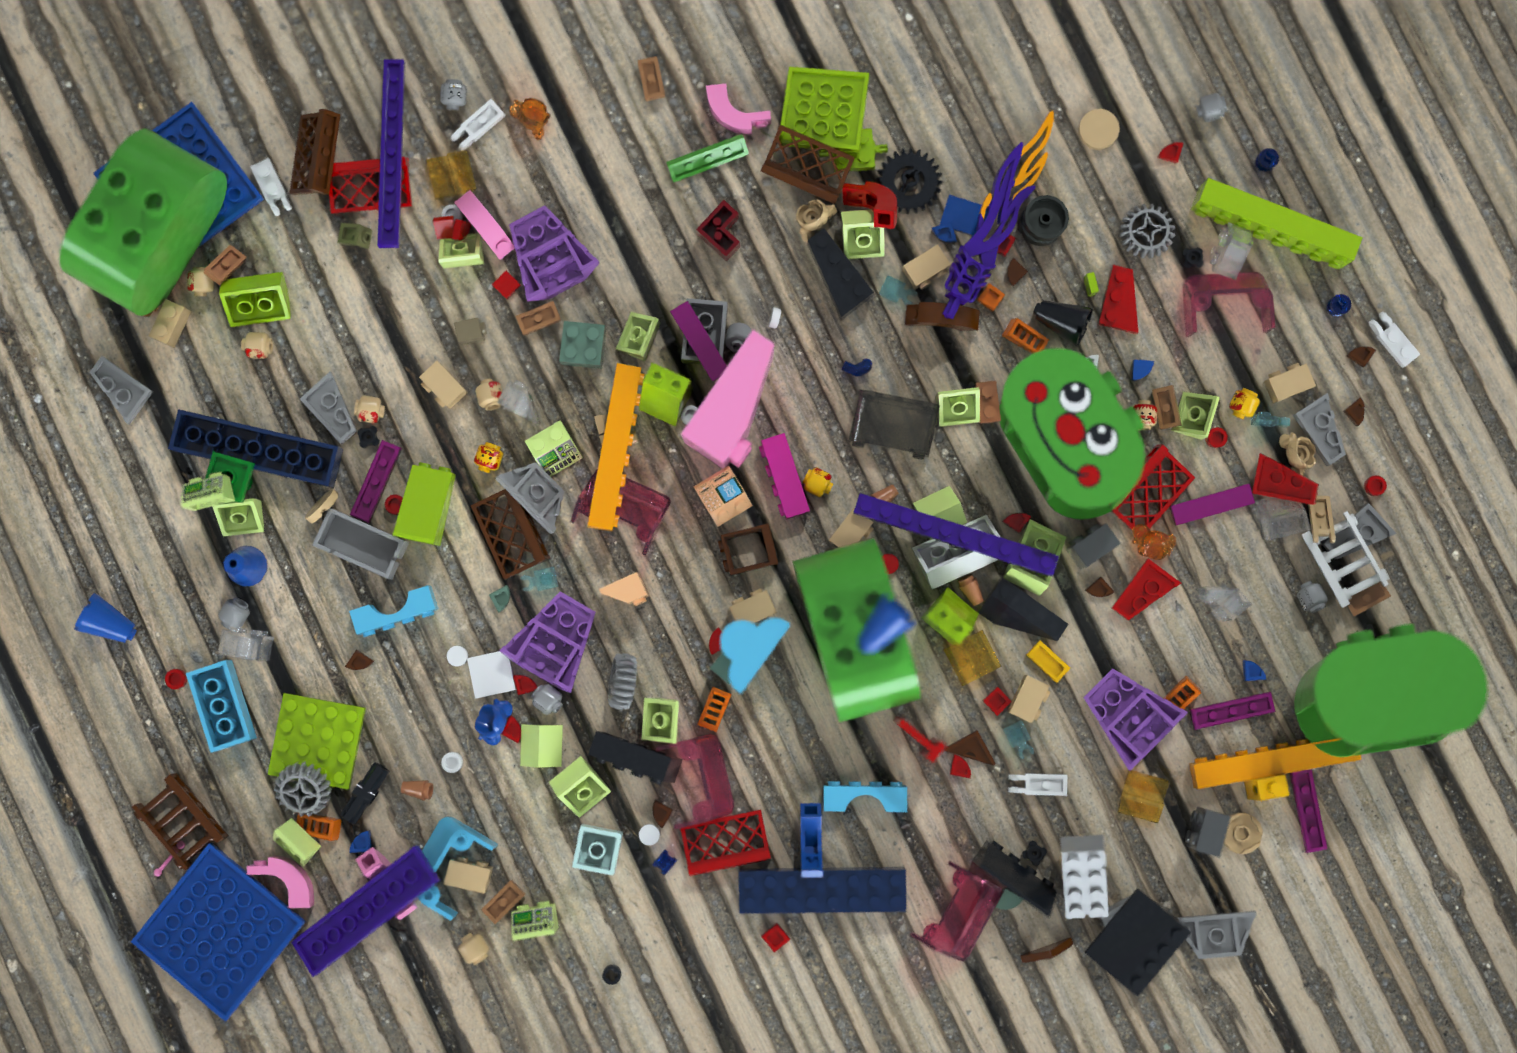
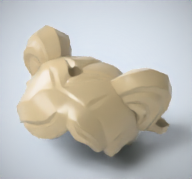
M813 199L809 201L808 205H802L798 208L796 220L802 227L799 233L804 242L807 243L815 235L814 231L820 230L827 223L828 219L836 215L838 211L834 204L825 205L820 200Z
M1295 433L1280 436L1279 443L1282 448L1286 449V456L1289 464L1292 466L1291 469L1304 475L1305 470L1316 464V459L1313 457L1316 453L1315 445L1307 437L1297 438Z

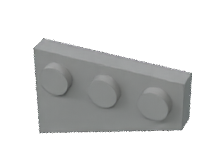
M103 356L100 357L90 371V374L100 388L112 401L113 406L120 412L124 421L130 425L153 391Z
M332 372L324 376L300 398L340 444L345 443L357 432Z
M1328 393L1293 415L1307 438L1315 445L1317 453L1326 466L1331 465L1346 455L1340 432L1336 429L1334 422L1333 410L1331 411L1328 400L1330 398Z
M1369 503L1365 504L1354 514L1359 523L1356 527L1367 546L1397 534ZM1348 527L1335 534V543H1330V538H1328L1321 545L1327 551H1330L1356 537L1351 528ZM1359 545V546H1357V547H1355V548H1353V549H1351V550H1349V551H1347V552H1345V553H1343V554H1341V555L1335 557L1334 559L1336 560V559L1342 558V557H1344V556H1346V555H1349V554H1351V553H1353V552H1356V551H1358V550H1360V549H1362V548H1361V546Z

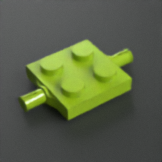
M872 128L862 130L859 153L843 151L855 157L850 171L875 170L876 153H888L887 144L875 145ZM820 149L819 157H829L828 151ZM844 157L834 159L838 170L846 168L849 162Z

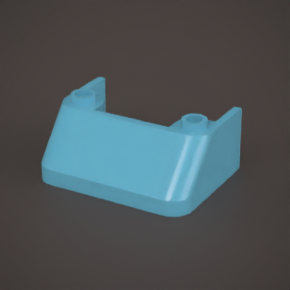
M448 816L438 822L422 852L436 872L450 847L458 851H464L472 845L473 841H476L492 851L498 846V843L454 817ZM435 885L417 898L422 904L449 920H452L458 914L457 911L439 901L440 891Z

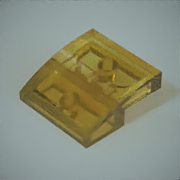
M467 150L426 159L435 200L461 195L469 190H476Z
M983 630L966 637L960 644L951 645L944 649L962 686L1001 667Z
M1128 770L1120 797L1118 813L1158 824L1164 807L1163 801L1169 786V780Z

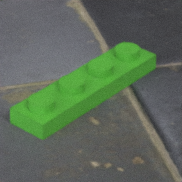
M740 134L666 163L674 183L749 155L744 136Z

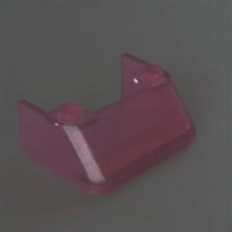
M1261 273L1191 275L1183 282L1186 337H1191L1197 332L1196 312L1207 310L1211 306V296L1251 294L1253 304L1261 308L1263 333H1268L1275 328L1273 294Z
M598 469L594 472L577 499L570 520L573 524L580 513L587 517L590 515ZM626 478L625 486H620L619 494L623 495L621 507H616L615 515H619L620 520L638 527L636 535L641 541L646 542L642 555L646 556L666 516L671 500L665 494Z
M706 734L656 747L657 751L677 747L682 759L686 761L698 760L707 799L695 804L692 811V819L675 822L674 829L708 822L729 815L733 811L734 800L721 743L716 735Z
M949 861L948 865L956 869L953 874V885L957 887L950 904L939 924L931 923L927 925L923 935L911 932L910 936L938 953L964 961L971 954L998 903L1002 889L974 872Z

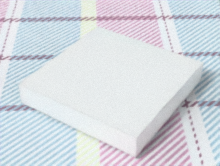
M498 651L467 658L475 699L516 690L511 661Z

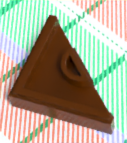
M978 730L944 749L946 752L990 765L996 764Z
M1071 937L1022 954L1020 957L1023 963L1052 959L1073 945Z

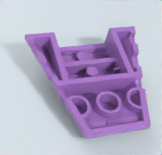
M545 205L509 224L528 302L551 299L583 282L600 263Z
M560 591L499 652L550 685L571 693L596 612Z
M1113 668L1084 696V700L1129 771L1188 713Z

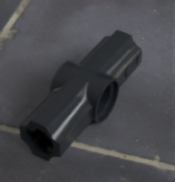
M374 762L363 780H360L353 789L352 797L340 815L346 821L356 824L367 806H370L378 795V789L390 771L383 765Z

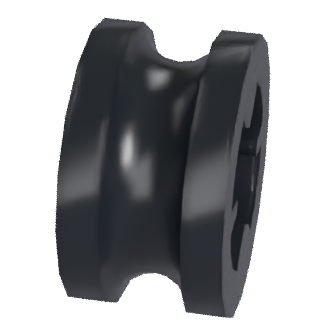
M608 965L602 973L603 981L609 985L617 984L622 973L620 968L616 965ZM610 969H613V972L618 974V977L615 976V980H611L610 977L606 976Z

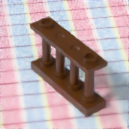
M174 773L164 779L167 783L166 788L144 806L142 803L133 805L132 808L135 811L134 815L141 822L144 821L174 857L176 866L185 871L192 865L190 859L211 841L216 843L222 842L229 835L178 774ZM171 794H176L180 799L179 804L157 822L150 812ZM184 810H189L193 814V819L170 838L163 828ZM198 825H202L207 831L206 835L187 852L183 853L178 849L176 844Z

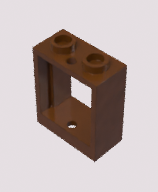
M769 523L721 535L722 540L718 541L720 552H725L726 560H723L725 573L730 572V576L778 564ZM762 532L769 561L734 569L727 540Z

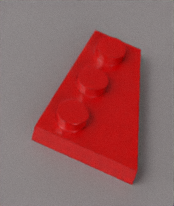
M1112 265L1098 325L1134 334L1139 333L1133 269Z
M1263 453L1259 454L1253 494L1311 505L1316 504L1319 489L1318 483Z
M1148 558L1112 605L1111 609L1126 620H1130L1153 602L1180 585L1181 582Z

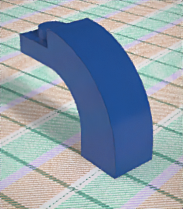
M800 803L802 877H823L821 803Z

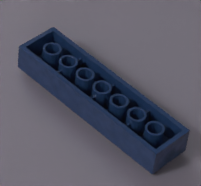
M180 409L177 412L168 447L169 450L209 460H211L213 452L255 463L253 470L329 488H334L343 453V448Z
M905 867L823 868V877H802L801 868L739 869V914L907 912Z

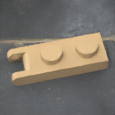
M1317 496L1315 505L1308 504L1313 543H1318V536H1329L1330 543H1335L1336 537L1330 496Z

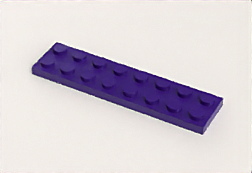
M418 845L414 846L291 943L311 976L315 977L438 883L440 879Z

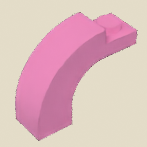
M726 83L706 86L710 111L714 118L726 129L739 134H752V126L765 128L768 124H771L770 111L743 113L736 110L729 102Z
M470 190L454 202L500 260L515 249L514 244Z
M373 847L355 859L363 875L370 880L391 865ZM413 901L396 914V918L401 920L417 908L415 902Z
M273 855L268 857V864L266 860H256L254 864L247 866V875H274L286 884L288 889V908H310L314 905V889L307 872L295 861Z

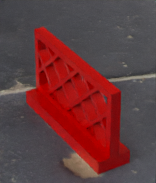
M402 157V170H404L405 179L401 184V190L407 196V203H401L403 207H413L408 168L409 158ZM380 159L333 163L332 177L341 176L346 182L338 190L333 186L331 177L329 191L331 214L379 210L375 206L368 205L371 202L375 203L373 199L379 193V186L371 178L375 173H380ZM361 174L366 179L360 188L351 182L354 176ZM368 182L377 188L371 198L362 191ZM348 184L357 190L351 199L342 193ZM359 193L368 199L363 207H359L353 202ZM341 195L348 203L344 208L336 209L335 200Z
M1157 444L1145 457L1143 470L1136 485L1125 500L1112 510L1139 538L1144 536L1195 479L1168 452L1169 449L1163 444ZM1167 457L1171 461V470L1161 471V462ZM1175 472H1182L1188 479L1183 484L1176 485ZM1151 473H1157L1158 485L1148 486L1147 477ZM1161 473H1171L1172 485H1162ZM1162 487H1172V496L1169 499L1162 500ZM1144 488V500L1134 501L1135 490ZM1148 488H1158V500H1148ZM1158 502L1159 511L1156 514L1149 515L1148 503ZM1130 503L1131 515H1122L1118 509L1123 504ZM1134 503H1144L1145 515H1135ZM1145 517V526L1139 531L1135 527V518Z
M898 716L894 718L893 721L924 747L920 754L931 762H934L947 747L934 737L928 741L903 718Z
M761 810L680 826L689 876L771 860ZM758 815L759 825L753 830L745 823L749 817ZM731 820L741 824L735 834L725 829ZM712 824L721 828L714 839L704 833L707 827ZM743 826L753 832L747 843L737 837ZM694 828L700 832L694 843L687 839L685 830ZM759 828H761L762 835L757 832ZM723 830L733 836L727 847L716 841ZM755 834L763 839V848L755 849L749 845ZM702 835L712 840L706 851L696 845ZM735 838L745 844L739 853H734L729 849ZM688 842H689L690 844H692V847L690 848V850H689V847H688ZM714 843L725 849L720 857H714L708 853ZM747 846L752 849V850L745 851V849L747 848ZM696 847L704 855L700 861L691 862L690 853ZM706 855H708L709 857H711L710 859H705V860H704V858L706 857Z

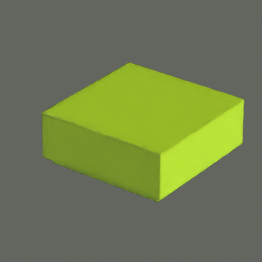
M1087 273L1083 277L1088 297L1095 296L1099 291L1095 273Z

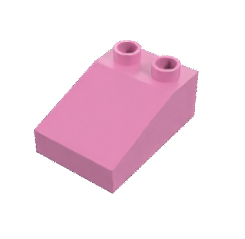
M753 330L681 433L686 445L722 469L730 463L739 468L752 450V443L746 439L748 438L774 357V343Z

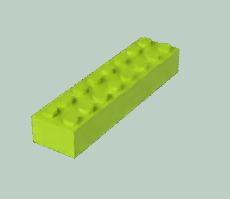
M1207 178L1199 187L1190 209L1195 211V214L1200 217L1208 216L1213 218L1218 224H1228L1233 226V229L1236 231L1252 233L1254 238H1265L1270 240L1271 244L1275 246L1288 247L1293 253L1306 254L1311 260L1324 261L1328 263V266L1335 269L1343 268L1355 260L1363 239L1361 236L1211 178Z

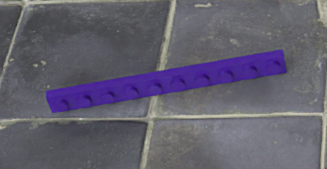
M384 59L378 248H400L405 86L404 59Z
M861 493L853 512L855 515L1048 576H1053L1059 555Z

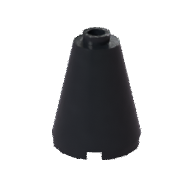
M1043 300L1041 304H1036L1033 314L1036 315L1035 319L1070 344L1077 346L1086 333V326L1091 320L1093 309L1086 306Z

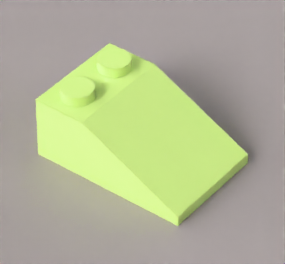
M1030 519L1018 543L1059 555L1060 557L1067 537ZM1008 563L1003 578L1040 596L1049 586L1052 576Z

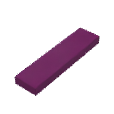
M686 301L671 310L670 313L709 378L714 382L721 377L727 365L691 305Z
M384 440L381 441L351 510V516L368 523L371 522L402 450L401 447Z
M1250 484L1172 505L1170 506V511L1174 524L1177 526L1251 505L1255 501Z
M1271 692L1189 709L1194 730L1276 712Z
M1312 769L1291 772L1290 778L1305 853L1328 850Z

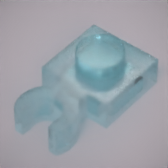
M887 275L879 295L895 303L900 298L905 305H911L913 302L909 301L907 296L913 295L916 297L917 292L912 289L905 290L906 283Z
M1258 412V415L1251 417V425L1287 427L1290 426V418L1271 416L1270 412Z
M555 567L534 571L535 577L525 575L520 578L521 580L527 579L530 582V585L524 587L523 591H530L534 586H537L538 591L559 587Z
M1022 720L1003 728L1011 748L1018 746L1017 753L1022 760L1025 759L1022 754L1024 749H1028L1031 755L1034 754V749L1026 743L1031 738Z

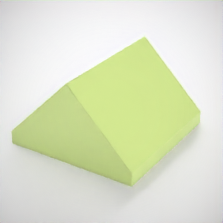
M471 233L463 240H454L452 238L440 239L438 260L441 266L445 269L484 264L481 235L479 233Z
M631 312L616 350L645 361L660 326L659 319Z
M979 387L942 391L936 394L939 427L980 422Z
M1183 392L1178 407L1182 425L1173 427L1172 431L1200 440L1208 437L1220 397Z
M950 486L912 503L916 511L960 525L967 523L962 505Z
M252 498L244 499L243 503L231 501L212 506L223 536L264 532L261 500Z
M521 724L520 766L562 767L563 725Z
M292 818L278 827L273 834V840L302 868L321 847Z

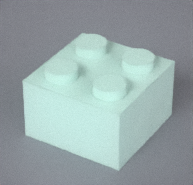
M582 824L580 826L572 868L614 875L623 832Z

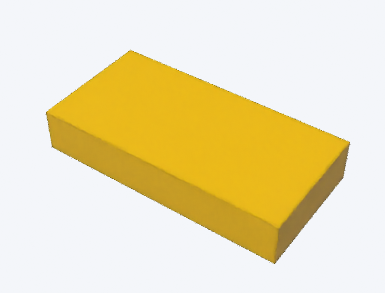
M1041 640L1026 654L1055 683H1058L1070 669Z

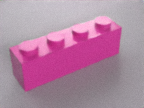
M785 433L761 440L762 446H759L762 458L766 457L768 462L765 469L768 478L772 477L774 485H771L775 497L779 496L781 504H778L780 515H785L787 520L809 513L810 509Z

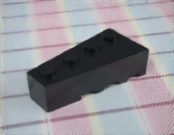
M824 228L808 240V249L820 272L838 317L842 321L872 298L874 292Z
M596 731L588 755L594 756V761L602 764H605L606 761L613 763L612 767L621 771H624L625 768L632 770V775L643 778V775L650 777V782L659 785L662 782L675 783L683 760L678 757H668L666 753L648 750L646 746L633 742L629 743L626 739L602 731Z

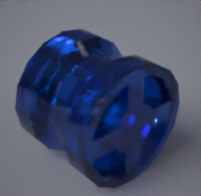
M1264 149L1255 159L1256 168L1262 172L1271 171L1278 164L1279 155L1274 149Z
M1339 294L1328 301L1326 308L1331 316L1340 317L1351 309L1352 304L1348 296Z
M665 849L653 862L652 866L658 867L661 873L665 875L677 862V859L671 857Z

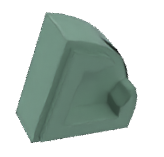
M508 585L489 594L498 613L502 612L509 603L510 589Z
M1004 888L995 907L1004 910L1017 907L1023 899Z

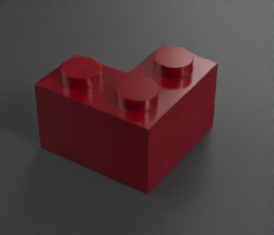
M723 200L696 229V233L727 262L740 248V241L728 231L739 219V213Z

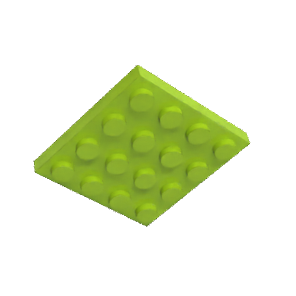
M789 67L781 125L838 150L859 153L869 73ZM782 131L780 136L782 145L793 142L791 135ZM805 140L797 143L799 148H811L809 142Z
M283 693L267 775L278 777L280 772L287 766H293L296 762L299 765L306 762L308 767L314 764V769L321 768L320 773L327 774L325 780L330 781L329 786L349 790L351 788L366 708Z

